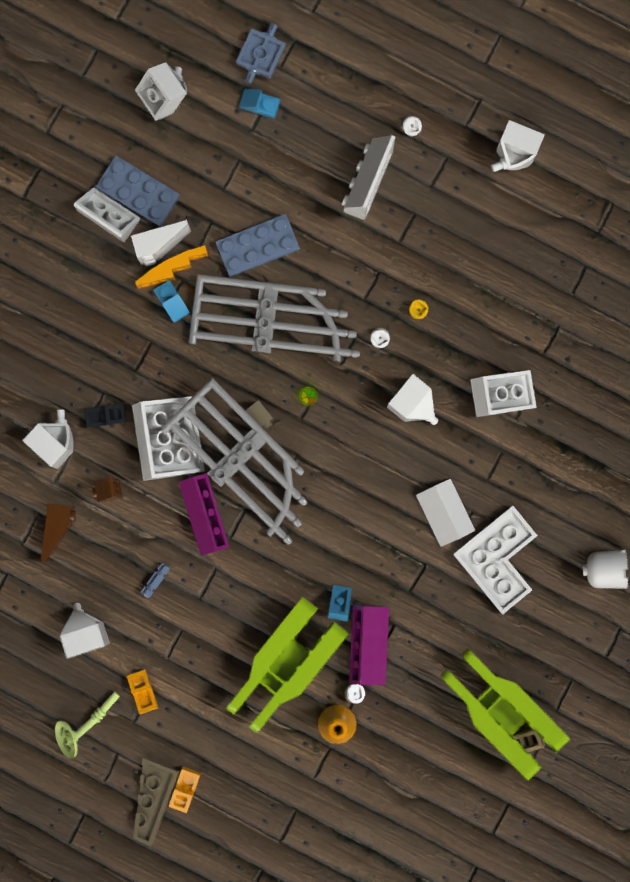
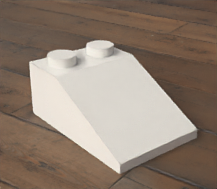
M187 220L132 235L131 238L136 256L141 265L150 266L156 264V261L160 260L191 232Z
M530 370L470 379L476 417L536 408Z

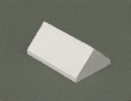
M95 187L74 203V207L78 212L122 242L126 241L140 221V217Z
M451 479L416 495L440 547L475 531Z

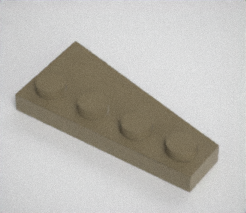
M143 757L133 839L152 846L180 771Z

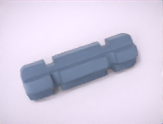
M160 563L157 568L158 571L152 574L146 583L147 586H144L140 591L146 598L151 597L154 593L153 589L156 590L164 579V574L167 575L170 571L166 564Z

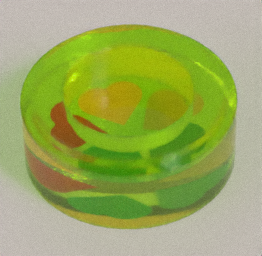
M304 387L299 393V400L305 406H312L318 400V393L313 387Z

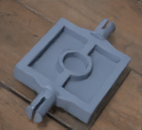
M270 23L267 33L251 28L237 58L236 64L249 71L244 80L248 84H252L255 74L271 79L286 47V43L277 40L273 36L278 28L274 23Z

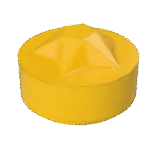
M415 300L410 304L409 313L414 319H423L428 313V305L423 300Z

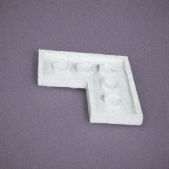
M511 506L453 554L502 615L532 591L508 559L538 535L514 506Z

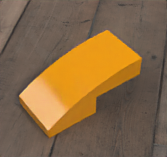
M146 670L127 675L139 714L158 709Z
M182 767L169 804L170 808L184 813L188 812L201 775L200 772Z

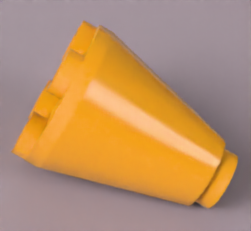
M333 705L322 711L318 721V728L326 741L333 744H341L352 738L356 731L357 723L354 714L349 708L342 705ZM340 725L342 728L341 731L335 732L334 726Z

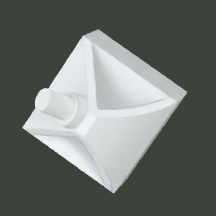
M166 62L148 69L135 89L155 121L173 114L187 94V88L181 75L182 68L177 66L173 70Z
M509 120L496 150L501 158L500 162L491 165L493 172L500 169L519 170L530 166L537 155L545 134Z
M413 374L390 401L387 408L404 422L426 420L435 425L438 423V419L434 413L431 388Z
M57 410V420H55V423H38L23 440L48 465L56 469L73 453V436L71 428L67 424V420H65V410Z
M75 603L73 605L74 610L60 635L67 658L110 644L103 621L85 613L81 609V604Z

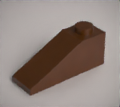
M109 477L94 483L95 488H92L93 497L99 503L123 498L119 479Z
M48 504L41 561H49L72 526V522H75L76 511L73 506Z

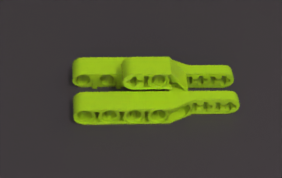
M304 597L300 599L256 654L250 679L226 708L234 715L259 683L271 691L274 696L249 726L255 733L262 728L280 704L301 695L349 634L333 621L310 651L300 644L295 637L318 610L317 607Z
M467 648L461 656L489 686L475 698L447 669L440 677L466 702L474 726L529 781L542 766L518 743L513 735L527 723L556 753L570 738L515 682L495 676Z

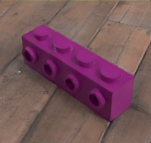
M208 474L194 476L179 482L200 555L203 556L229 548Z

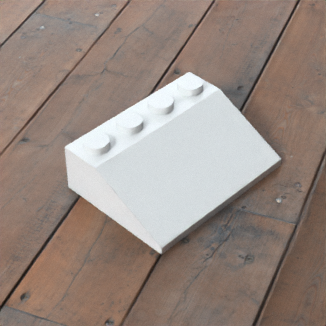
M395 136L373 138L370 144H366L363 152L366 156L363 161H359L356 169L359 173L356 178H352L349 186L352 190L349 196L345 195L342 206H345V213L362 220L366 219L393 153Z
M193 396L143 401L132 405L143 481L205 472L203 460L172 429L166 433L161 428ZM194 406L190 410L196 415ZM184 415L176 424L201 448L198 428Z

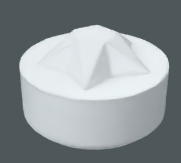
M408 116L404 119L402 128L407 135L415 136L421 131L422 124L417 117Z
M376 328L372 331L371 343L375 347L383 348L388 345L390 335L386 329Z
M350 684L345 689V698L350 703H360L365 697V690L361 685Z

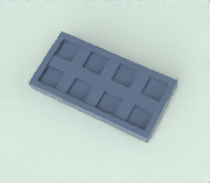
M118 156L114 157L96 186L104 194L158 227L163 225L180 198V194Z
M286 214L216 241L230 278L300 250Z

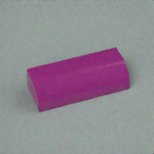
M353 605L349 683L357 685H386L389 607Z

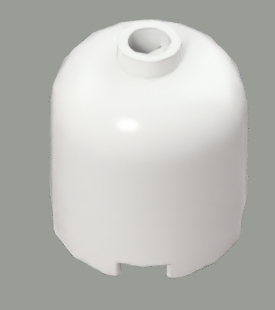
M626 550L593 552L587 558V564H583V576H587L588 582L595 588L627 589L628 578H626L625 569H628Z

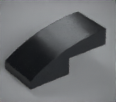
M124 404L84 409L86 428L126 423Z

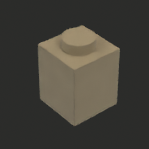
M259 400L245 410L264 430L273 425L271 423L273 421L272 416Z

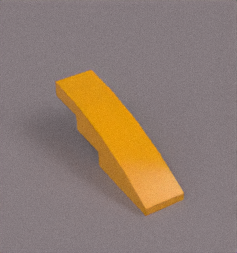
M206 246L194 248L167 259L135 282L136 286L139 289L175 280L173 272L192 268L190 260L208 256Z

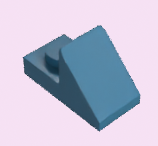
M244 89L239 108L275 119L280 99L262 94L261 89Z
M170 280L154 289L155 294L174 323L190 313Z
M333 585L328 618L348 620L352 588Z

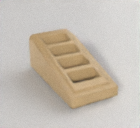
M532 728L513 735L515 739L520 740L521 746L527 752L541 749L545 746L544 740ZM534 734L537 740V743L535 744L532 738V735ZM524 737L528 738L529 746L526 745Z

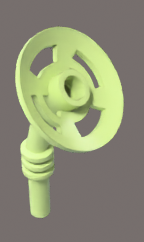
M114 691L100 708L97 707V711L95 710L94 714H91V718L76 731L72 730L65 721L61 720L56 723V740L66 757L74 758L76 756L78 739L97 722L99 723L103 716H106L107 710L120 697L117 692Z

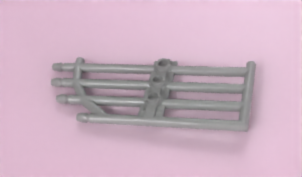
M197 274L188 344L196 345L197 339L252 345V351L260 353H271V348L330 354L333 355V361L341 362V356L360 357V351L340 348L339 337L356 338L357 332L337 329L332 317L347 318L348 312L327 309L315 297V295L326 296V290ZM212 283L259 289L258 300L202 294L203 284ZM278 291L302 294L314 307L277 303ZM201 301L257 308L256 319L200 313ZM276 310L322 315L328 328L276 322ZM199 320L254 326V336L250 338L198 331ZM280 329L330 335L333 347L272 340L273 330Z
M211 378L161 428L166 433L172 429L211 468L207 474L220 487L226 483L269 526L266 533L270 537L276 533L286 544L290 545L292 539L279 526L285 516L296 527L299 528L302 525V522L289 510L292 496L303 506L308 503L306 498L301 496V493L293 486L291 468L300 476L304 473V470ZM211 389L252 428L245 436L204 397ZM198 402L238 441L231 450L190 410ZM184 415L225 455L217 464L176 424ZM265 443L283 459L284 476L258 451ZM252 456L285 488L283 503L245 465ZM237 470H240L280 510L274 521L230 478Z

